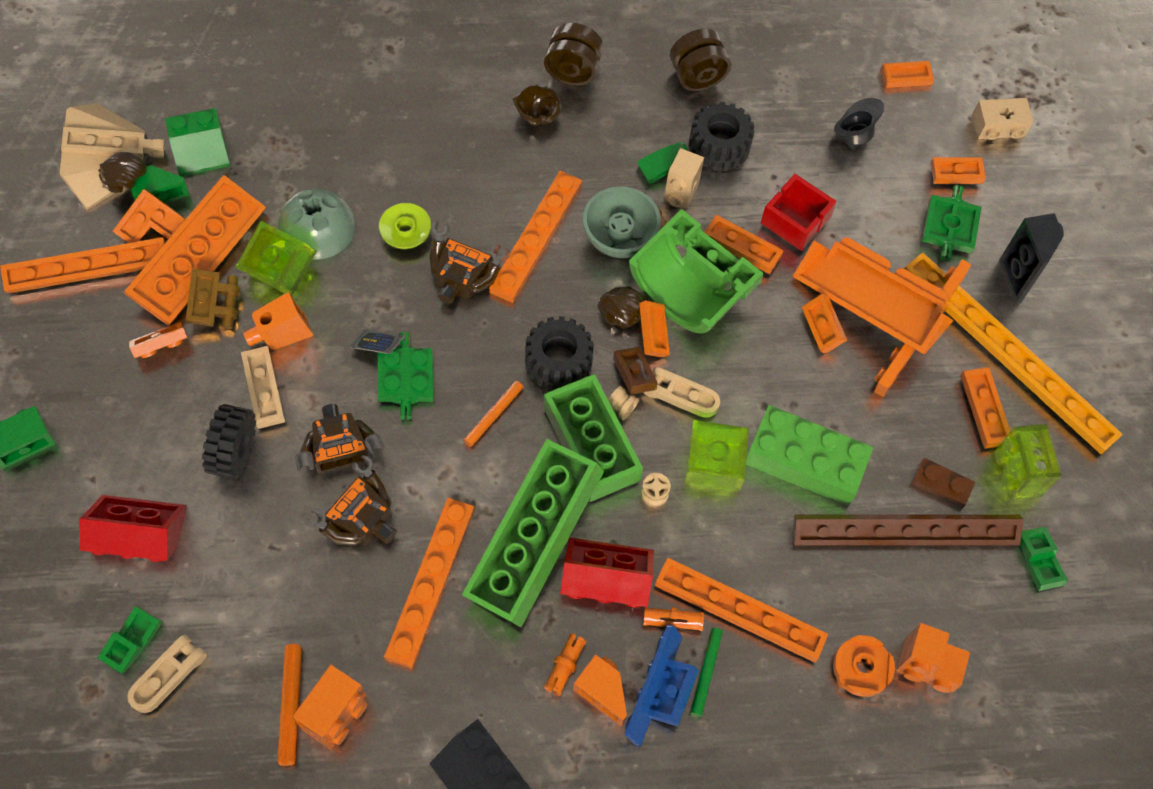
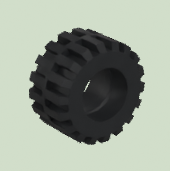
M714 102L710 103L709 107H702L700 112L695 114L689 137L690 152L704 157V167H713L712 170L718 171V168L728 171L729 167L735 169L739 163L743 164L746 157L750 153L755 131L754 122H751V116L744 114L745 110L740 107L738 109L732 103L725 105V102H720L719 105H716ZM712 134H724L731 139H719Z
M559 316V320H554L553 317L547 318L546 323L543 321L538 322L537 328L533 327L530 330V336H527L525 346L527 372L530 371L531 379L533 381L537 379V385L541 387L547 385L548 390L553 391L554 388H561L581 380L585 376H589L594 349L590 332H585L583 324L576 325V320L570 318L569 321H566L563 316ZM554 347H563L570 350L574 355L565 361H555L548 358L544 353Z

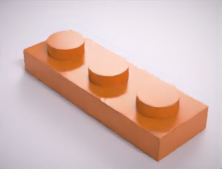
M717 214L704 231V233L731 254L740 259L744 257L755 267L768 274H771L784 250Z
M990 368L963 371L960 376L984 449L1011 445L1014 438Z

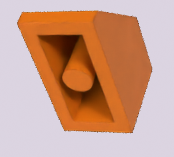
M595 654L574 682L573 691L622 726L626 720L627 713L620 672L616 670L618 668L617 665L609 658L603 657L601 659Z

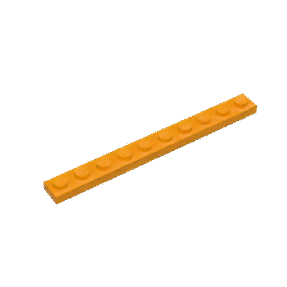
M921 253L904 268L936 287L938 285L944 287L947 282L944 279L946 273L924 253ZM959 286L948 301L947 304L949 306L945 311L1096 451L1102 455L1123 435L962 287Z

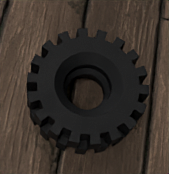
M223 404L214 412V419L210 420V428L205 435L207 436L206 442L203 444V449L205 450L202 454V460H204L202 466L205 468V473L233 480L241 476L243 468H246L247 459L250 458V449L254 444L253 437L256 432L254 429L256 420L254 419L256 416L253 410Z

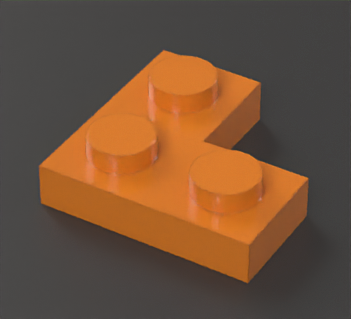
M144 189L113 232L128 243L142 241L151 228L169 239L185 221V218Z

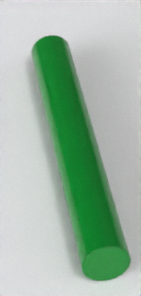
M719 628L711 629L690 714L697 717H702L723 634V630Z

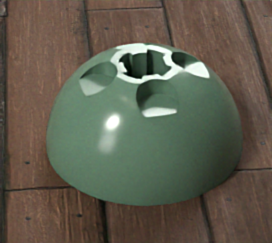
M611 187L598 192L589 200L583 213L584 230L591 244L601 253L614 258L633 257L659 231L661 225L660 212L655 202L645 193L630 187Z
M310 188L298 192L286 202L279 216L278 230L282 243L291 253L301 258L319 260L332 257L349 245L355 234L356 220L349 204L341 196L327 189Z

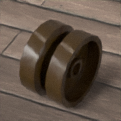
M565 23L557 26L553 30L544 58L546 71L552 78L564 84L582 86L590 83L595 78L604 47L602 38L596 31L582 24Z
M702 28L691 31L678 39L670 49L669 57L677 71L678 78L683 88L689 91L709 89L725 79L731 70L732 64L720 37L712 29Z

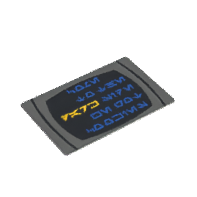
M363 329L349 347L391 354L404 336Z

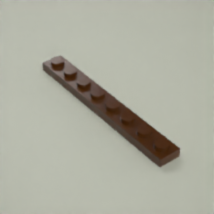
M794 514L792 541L794 545H1020L1024 519L1020 514Z

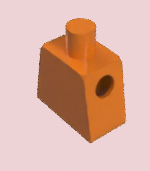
M289 292L254 311L252 317L256 326L243 331L249 346L264 340L271 350H276L314 336L305 313Z

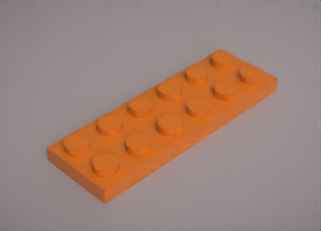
M223 175L126 288L124 294L163 323L170 326L188 304L192 269L215 272L262 215L266 206Z

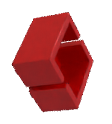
M794 174L781 188V191H778L765 206L760 223L803 251L815 237L816 232L818 233L830 220L837 201L797 174Z

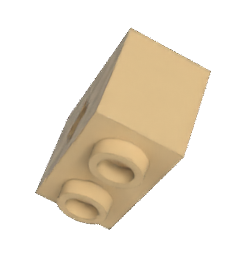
M1027 98L979 100L972 114L978 139L994 140L997 138L1025 137L1034 122Z
M680 148L668 171L664 201L669 202L672 206L687 210L699 186L704 157Z

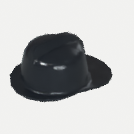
M877 98L859 100L835 124L834 132L842 136V139L851 150H855L859 145L872 140L875 135V124L884 112L883 102Z

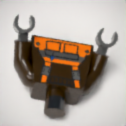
M435 221L432 225V231L436 235V239L432 240L429 258L431 273L435 276L436 285L442 288L438 294L439 299L447 304H451L456 295L469 299L475 293H479L493 285L502 267L500 262L509 258V250L504 249L503 254L499 257L498 250L500 249V244L493 245L490 255L450 238L444 241V236L450 232V226L448 223H445V230L439 233L437 230L439 221Z
M328 404L322 408L324 419L316 420L312 423V431L307 433L300 453L295 456L297 471H301L300 469L303 466H310V470H314L316 467L318 474L352 466L353 462L357 464L365 463L361 456L369 457V455H373L375 448L385 450V446L381 436L376 434L362 420H354L352 413L340 415L337 404Z
M361 456L366 462L365 468L362 470L356 462L352 463L353 470L363 473V478L358 476L326 513L321 509H312L311 512L315 513L318 517L316 523L310 518L305 519L307 526H318L319 532L337 545L356 546L360 543L367 546L376 536L388 544L397 533V530L388 524L392 517L390 509L392 501L387 487L377 472L371 470L372 461L367 456Z

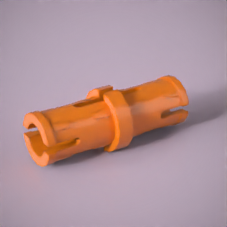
M645 607L643 626L667 627V625H672L675 628L702 631L704 612L679 611L678 607H671V610Z
M569 634V638L560 656L555 657L553 661L555 666L546 684L543 686L550 693L553 690L554 695L561 696L570 673L575 672L577 668L575 663L587 643L580 636L576 639V634Z

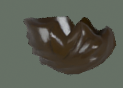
M530 85L513 97L514 105L522 119L533 126L552 123L561 112V101L554 90L547 86Z
M120 152L112 155L101 163L100 169H98L102 187L112 193H122L123 187L132 189L136 179L145 175L147 170L145 162L138 155L130 152Z
M630 286L615 287L603 294L597 305L600 308L603 319L612 326L618 325L625 329L641 321L639 303L646 299L639 291Z

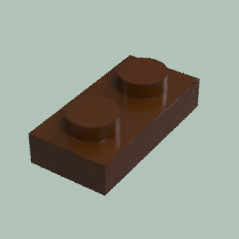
M640 347L614 351L613 360L630 394L657 390L658 382Z
M923 458L911 484L963 509L975 481L929 459Z

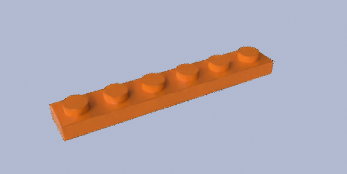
M559 171L512 249L509 258L500 269L494 284L490 286L491 294L514 303L581 189V179Z
M161 237L0 265L4 291L8 294L143 270L166 242Z
M963 259L957 268L952 265L944 277L947 280L944 287L938 285V288L948 294L946 303H948L972 265ZM906 343L902 348L898 346L895 348L888 359L892 362L888 369L882 367L874 380L878 383L874 391L882 397L885 396L916 349Z
M447 498L384 655L385 660L410 669L414 668L474 514V506Z
M668 557L654 585L814 663L817 662L828 637V633Z

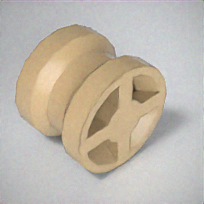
M619 386L611 394L608 401L613 410L618 413V418L624 421L637 406L639 398L634 395H628L626 389Z
M651 473L646 476L641 489V497L645 504L652 507H659L665 504L671 488L669 479L661 473Z

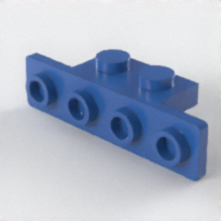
M667 625L665 632L659 638L658 650L654 660L648 666L646 681L637 694V704L633 714L626 722L625 736L637 746L642 745L651 719L675 726L679 725L699 672L693 665L674 661L682 635L672 625Z

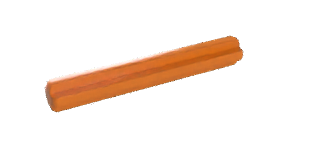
M287 644L284 650L277 762L280 766H292L295 764L298 724L293 719V715L299 708L302 647L299 644Z

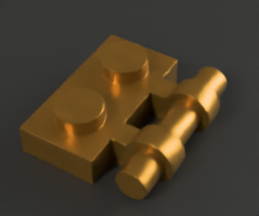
M192 269L185 323L213 327L215 316L223 318L222 328L232 329L233 320L237 319L235 304L236 297H239L240 287L238 286L239 278L229 275L227 284L219 283V272ZM217 294L225 295L224 307L216 306Z

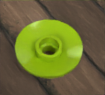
M400 203L388 208L382 214L379 221V231L383 240L395 248L409 249L422 244L428 238L431 231V220L428 213L420 206L411 203Z

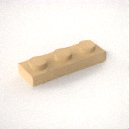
M268 346L241 352L257 428L260 429L284 423L285 417Z

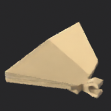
M98 103L72 106L66 109L65 127H63L60 176L86 210L115 194L103 188L99 178L100 173L98 169H100V164L109 157L120 152H130L138 155L142 160L144 153L154 158H164V140L145 139L146 131Z

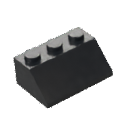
M1055 213L1024 218L999 259L1016 304L1023 301L1064 237L1063 226L1058 222Z
M479 719L453 737L429 763L447 789H531Z

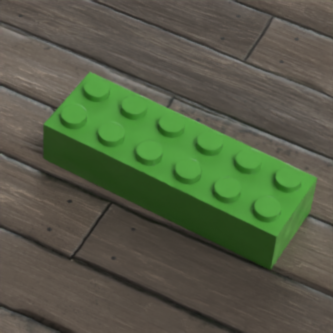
M546 439L462 596L522 627L604 473L602 468L596 462Z

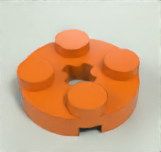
M858 635L850 638V640L841 645L834 656L833 670L838 685L851 694L861 697H870L881 693L894 677L895 662L893 656L883 647L884 644L874 637ZM861 659H865L866 664L871 666V670L862 673L857 668L856 663H860Z

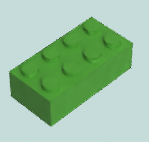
M595 374L544 394V410L561 445L596 462L604 471L589 502L641 481L643 467Z
M768 405L744 464L849 507L857 494L874 447Z

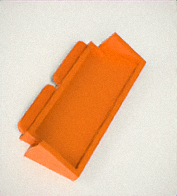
M848 237L843 238L840 243L835 241L830 250L813 241L792 276L819 293L828 295L829 299L924 355L953 322L951 318L943 314L949 306L946 303L948 294L904 268L897 269L895 273L890 272L891 262L888 259Z

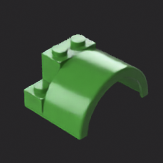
M681 209L629 260V266L636 283L651 302L664 304L666 317L686 330L694 333H706L740 299L745 300L761 283L763 272L744 257L739 260L701 230L702 224ZM676 245L686 248L683 258L676 249Z

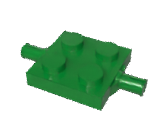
M959 185L953 186L952 197L944 198L931 195L922 235V242L942 247L940 260H945V262L951 261L953 250L972 254L976 245L982 207L962 200L964 188L960 186L958 190Z
M406 332V341L404 342L403 337L399 342V347L395 348L391 354L378 352V402L400 404V419L405 420V410H407V420L412 418L411 404L433 402L432 348L410 347L411 334Z

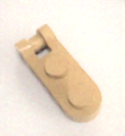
M655 367L652 372L658 382L657 390L644 392L648 397L661 399L704 418L712 417L718 412L721 402L720 397L712 389L663 368ZM667 383L669 386L666 389L661 387V384Z
M187 635L180 636L131 686L127 696L128 703L140 713L153 711L195 667L203 663L207 653L200 647H194L192 640ZM180 654L187 656L182 663L176 660Z

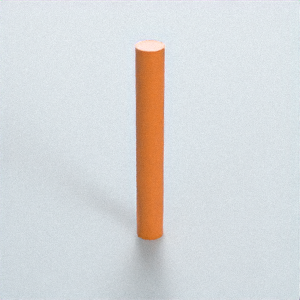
M515 381L463 439L469 447H472L519 394L524 388L519 381Z

